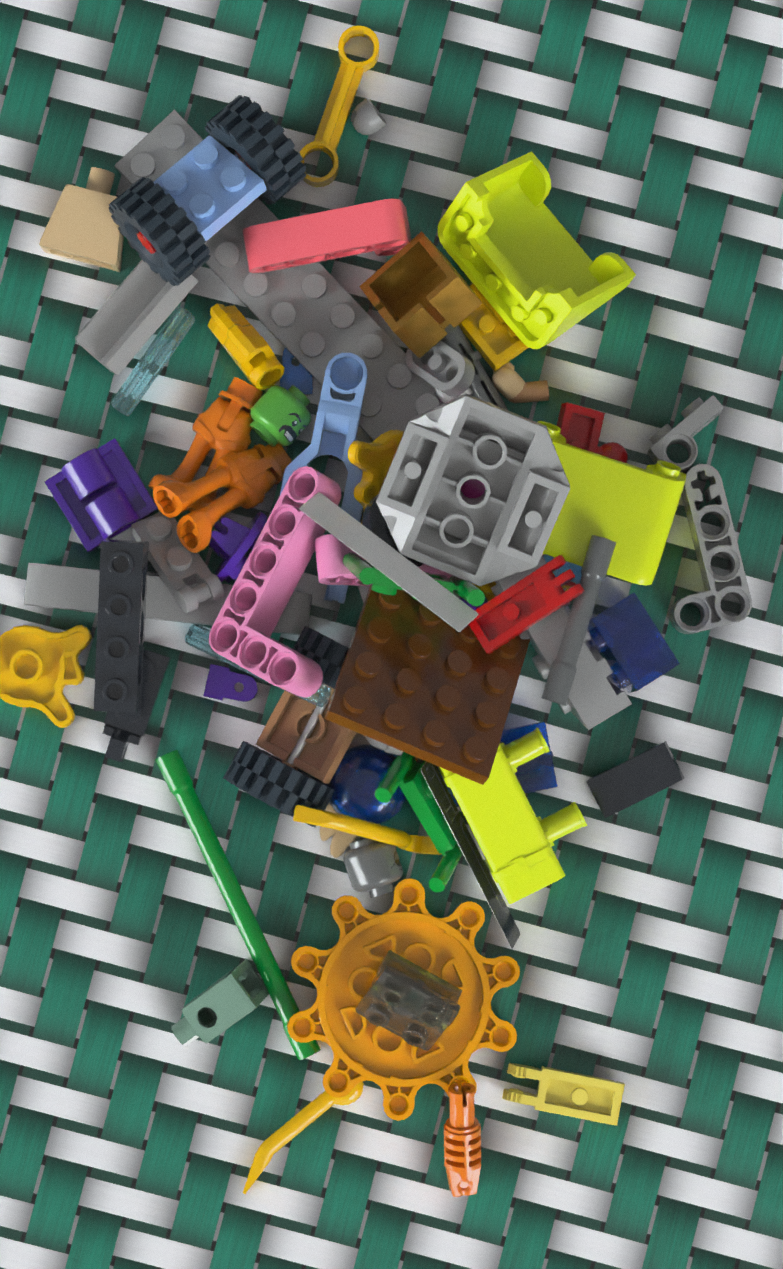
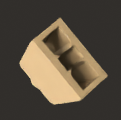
M91 167L86 188L70 184L64 187L40 239L39 245L44 253L120 272L124 236L118 230L119 225L113 221L112 214L109 212V204L117 198L110 195L115 177L114 173L105 169Z

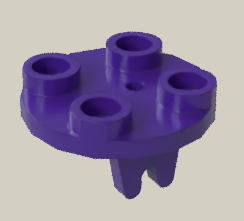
M261 511L253 517L247 526L241 525L227 517L221 518L213 526L216 531L212 532L208 546L222 558L214 573L220 582L225 580L229 583L232 579L236 580L247 560V557L244 556L249 548L253 549L267 522L268 516Z

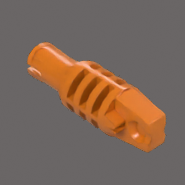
M455 1083L448 1087L450 1118L444 1124V1166L452 1196L461 1197L477 1194L481 1170V1124L475 1118V1086L470 1083H461V1091L458 1092V1084Z

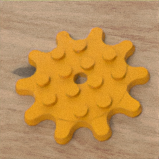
M411 878L403 879L396 885L392 907L380 915L367 912L361 902L353 896L344 895L339 897L332 906V916L340 930V938L337 944L327 950H318L310 946L299 947L291 957L292 969L299 976L313 982L316 987L317 997L310 1008L299 1011L290 1017L287 1029L290 1037L297 1042L306 1043L313 1040H321L331 1047L333 1062L323 1076L324 1090L333 1097L341 1098L349 1094L358 1083L366 1080L373 1081L382 1089L384 1096L383 1108L386 1115L397 1121L405 1120L412 1114L415 1106L416 1092L426 1084L441 1086L448 1097V1087L455 1083L458 1084V1092L461 1091V1083H470L475 1086L476 1093L477 1084L468 1068L471 1054L481 1048L505 1052L510 1050L516 1043V1029L509 1022L495 1016L491 1008V1000L496 991L513 985L520 975V967L512 957L498 956L495 958H485L477 952L474 938L485 922V914L482 907L475 902L467 901L461 903L448 917H434L426 909L424 887L419 881ZM400 987H409L415 994V1003L408 1010H398L393 1006L392 994Z

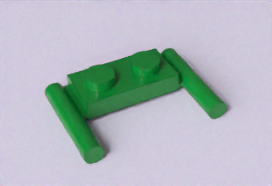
M348 553L344 556V566L363 584H372L371 590L387 595H396L397 589L403 590L357 554ZM425 572L452 594L455 591L472 606L483 604L485 600L483 591L471 582L453 575L448 578L445 575Z
M403 752L401 756L397 755L376 789L375 797L382 803L389 802L398 786L401 788L437 851L443 855L429 881V887L432 891L442 892L463 853L421 772V768L426 761L416 762L415 756Z

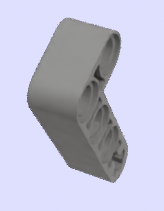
M698 464L686 473V482L681 496L705 592L686 596L676 601L672 606L670 621L672 626L683 634H694L740 622L750 614L752 608V599L722 478L713 466ZM698 474H700L701 480H709L710 486L704 490L706 503L712 499H715L716 504L707 505L700 510H696L695 505L703 502L701 490L693 489L691 483L697 479ZM712 514L719 519L721 529L717 535L711 536L702 530L700 521L703 515ZM715 554L725 555L729 559L731 569L726 576H719L712 571L710 562ZM725 594L735 595L740 601V611L734 617L726 615L721 609L720 602ZM684 604H693L699 609L701 618L696 626H688L682 622L680 610Z

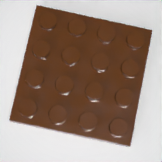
M371 584L324 719L484 785L491 773L530 639H521L518 635L488 654L469 624L462 631L458 632L418 600L413 599L406 591L397 589L396 595H387L371 590Z

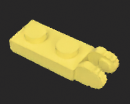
M509 1063L508 1074L517 1078L539 1080L536 1095L520 1089L510 1088L504 1089L503 1099L534 1106V1109L617 1125L625 1086L624 1082L543 1066L539 1069L532 1066Z

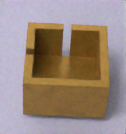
M422 231L359 286L391 330L419 359L448 334L445 331L448 325L451 324L455 328L482 304L481 300L449 260Z

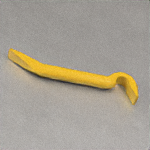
M301 805L295 806L293 821L336 829L398 846V848L409 852L441 855L428 836L410 835L402 830L348 815Z
M363 1081L355 1085L349 1094L341 1098L333 1097L326 1091L322 1092L269 1136L255 1153L243 1193L246 1194L276 1152L334 1104L349 1105L359 1099L363 1092Z

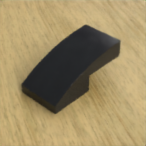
M665 741L590 778L586 782L602 814L607 818L683 780L684 776Z

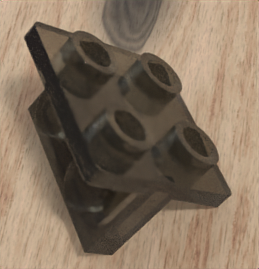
M389 950L383 957L369 990L360 1000L355 1011L365 1017L370 1023L381 1026L400 1036L408 1044L428 1051L458 1015L461 1007L457 1002L462 990Z

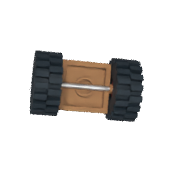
M307 626L302 630L293 650L312 659L321 666L323 685L312 696L305 698L284 690L255 744L264 750L243 741L223 779L292 817L294 816L296 805L320 810L326 809L335 790L325 783H330L357 733L324 719L348 647Z

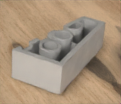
M541 556L535 568L517 572L495 581L496 585L491 588L494 596L496 597L546 564L547 562L544 557ZM570 602L519 634L521 639H530L532 646L538 654L532 658V661L544 680L548 678L551 665L556 659L570 614L568 607L571 604ZM587 630L576 664L577 670L566 706L558 704L564 714L571 711L590 730L632 703L625 691H621L611 682L608 676L613 672L596 647H591L588 641L591 640V637Z

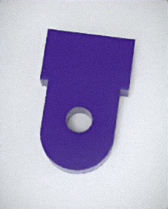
M210 664L203 694L204 697L222 701L223 698L241 702H248L255 698L258 692V685L252 677L230 672V668ZM237 683H242L244 686L241 692L235 690Z

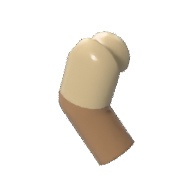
M510 362L495 372L493 370L492 382L495 388L508 401L512 403L549 401L547 380L525 382L514 371L515 367Z

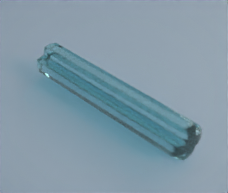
M180 306L175 308L112 399L111 405L123 415H131L195 323V317L192 313Z

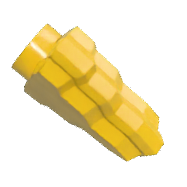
M217 303L211 307V319L207 326L249 382L259 390L270 388L276 384L283 376L285 370L265 339L246 320L235 305L225 307Z

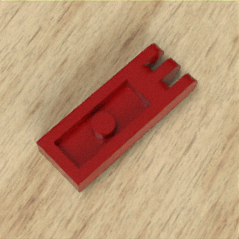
M562 555L553 558L475 610L479 615L469 623V626L486 653H492L585 591L580 583L570 587L567 591H564L562 588L563 585L576 577L571 569L555 577L553 572L566 563Z

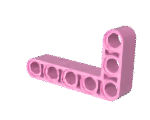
M308 466L298 468L289 477L209 634V644L211 649L217 654L272 685L303 698L312 696L320 688L323 680L321 666L270 636L315 551L314 540L323 536L325 532L323 527L299 510V507L318 492L322 493L337 506L341 499L339 484Z

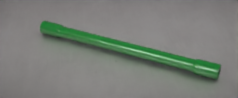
M178 749L155 759L170 792L175 796L282 1020L283 1029L298 1061L319 1052L321 1049L317 1040L300 1043L292 1039L288 1033V1021L293 1014L300 1011L195 792L193 780Z

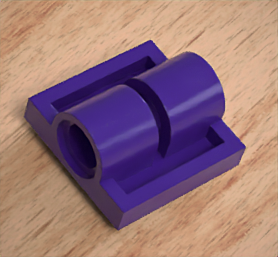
M115 438L98 449L93 448L72 459L62 467L59 473L44 481L89 553L100 547L101 541L115 538L131 528V524L145 519L159 510Z

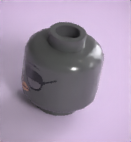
M362 838L349 843L351 850L345 853L343 860L353 889L358 892L369 891L371 898L394 891L393 882L399 880L403 875V868L396 846L368 838Z

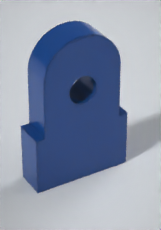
M285 348L282 355L285 371L280 379V386L288 390L293 385L304 395H313V376L310 375L301 363L298 366L292 365L291 361L294 356Z

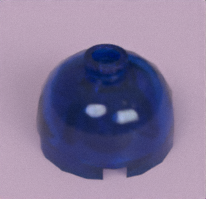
M369 744L348 748L330 783H326L327 786L335 791L329 802L334 811L377 824H384L397 815L407 799L399 786L389 802L382 803L375 797L376 789L397 756Z

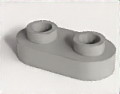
M441 340L420 359L409 348L407 349L405 360L408 369L448 396H458L470 387L475 374L473 363Z

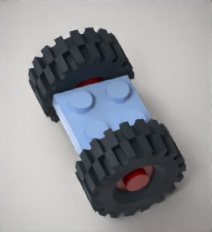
M237 96L212 117L205 126L206 131L209 133L207 137L154 182L149 178L141 177L109 204L111 217L119 225L118 230L128 239V244L131 248L139 253V257L144 263L147 262L153 272L159 273L164 281H169L173 286L180 285L210 259L209 247L204 243L256 198L260 201L264 200L269 205L275 204L306 177V167L301 162L303 159L300 153L293 148L295 144L291 138L285 136L283 133L285 130L280 124L276 125L273 117L267 111L263 112L261 106L255 101L252 103L247 96Z

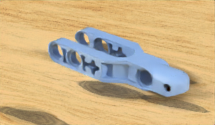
M340 353L329 361L325 370L311 444L285 468L280 494L295 470L304 466L309 467V463L319 456H336L344 462L348 471L341 509L361 523L363 507L355 499L353 492L355 486L360 483L363 472L350 463L348 449L351 443L356 441L368 369L365 362L358 355ZM327 585L324 600H334L344 604L348 585Z

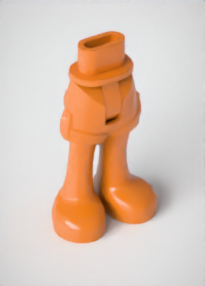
M234 377L227 391L221 390L218 394L220 397L205 412L198 415L192 426V430L196 433L195 438L177 470L171 475H155L148 486L154 490L163 481L192 482L211 449H214L216 452L205 475L216 469L217 461L223 455L229 452L238 453L247 450L251 443L250 432L252 428L250 424L253 422L250 411L263 392L255 386ZM218 489L200 498L187 510L192 512L217 499Z
M257 444L249 450L238 453L229 452L218 459L215 470L189 483L173 480L163 481L154 488L153 498L159 511L166 517L173 518L186 511L196 501L221 487L228 488L226 493L211 503L183 516L177 524V535L182 545L188 551L198 553L208 546L212 535V528L220 518L240 506L249 509L262 503L265 494L274 484H278L283 480L285 468L292 460L280 444H277L275 447L269 444L266 446Z

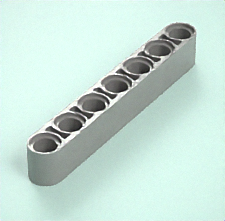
M28 563L24 605L98 613L100 570ZM147 575L145 618L213 626L233 585L222 584L224 589L223 597L212 602L209 599L198 603L197 609L184 613L161 577ZM196 582L190 585V587L193 588L199 584ZM293 592L273 633L300 635L305 626L309 627L312 594Z

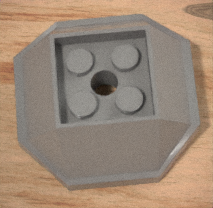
M466 393L409 419L376 503L400 554L482 586L517 572L537 567L569 493L570 484L545 425ZM470 479H477L484 484L485 492L478 498H468L461 491V486L464 482Z

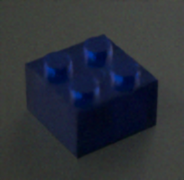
M635 593L628 595L590 619L588 632L591 640L588 642L591 647L595 646L599 653L603 652L613 672L609 677L619 689L626 688L628 693L636 692L680 664Z

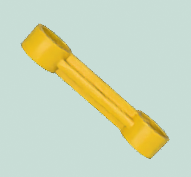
M352 26L345 30L339 39L338 51L341 64L314 141L305 145L299 152L303 159L301 162L304 164V159L308 154L314 151H323L331 157L333 168L326 176L319 178L311 177L306 173L303 181L310 186H327L338 175L339 160L336 150L363 73L373 68L379 58L378 37L368 27ZM353 37H365L373 43V55L368 60L354 62L346 56L344 46Z

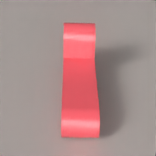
M384 199L257 224L242 230L249 272L251 273L270 272L373 251L378 256H391L397 254L412 240L407 210L400 199Z

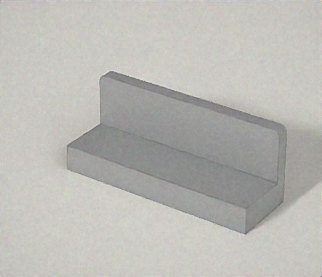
M141 260L78 333L75 341L110 372L118 376L198 283V280L190 275L180 285L173 286L169 281H164L159 273L153 272L147 262L144 263Z

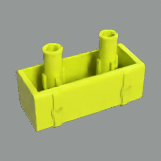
M539 728L506 745L503 742L499 743L490 776L484 785L441 767L438 768L447 787L451 788L487 859L486 864L495 882L499 883L509 904L565 877L566 875L552 849V846H554L553 841L581 827L587 826L576 802L543 819L540 816L536 817L515 775V772H517L516 767L544 753L550 752Z

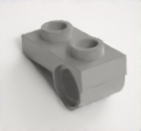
M714 395L705 402L700 397L697 398L681 412L685 418L673 429L669 424H666L649 439L653 446L649 448L647 455L655 464L658 460H663L681 468L680 472H687L692 467L698 454V447L693 437L721 414L724 408ZM672 444L684 446L688 451V460L684 463L672 462L667 457L666 448Z

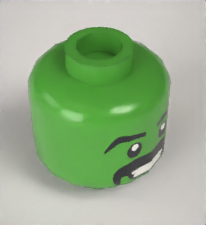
M273 385L251 408L250 415L253 422L250 424V427L272 447H275L277 444L289 446L311 422V414L306 408L310 400L293 385L288 390L282 386Z

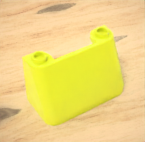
M532 151L467 181L439 221L438 237L443 248L521 342L531 349H540L554 341L625 289L636 274L618 254L613 252L603 253L594 261L589 258L543 203L551 190V179L545 166Z
M538 421L537 423L547 427L570 484L569 493L543 554L552 557L562 555L567 562L582 566L591 536L603 537L616 542L607 575L638 585H651L659 567L686 482V474L680 472L681 468L671 462L658 460L656 465H647L646 469H642L566 444V438L560 434L561 429L558 426Z

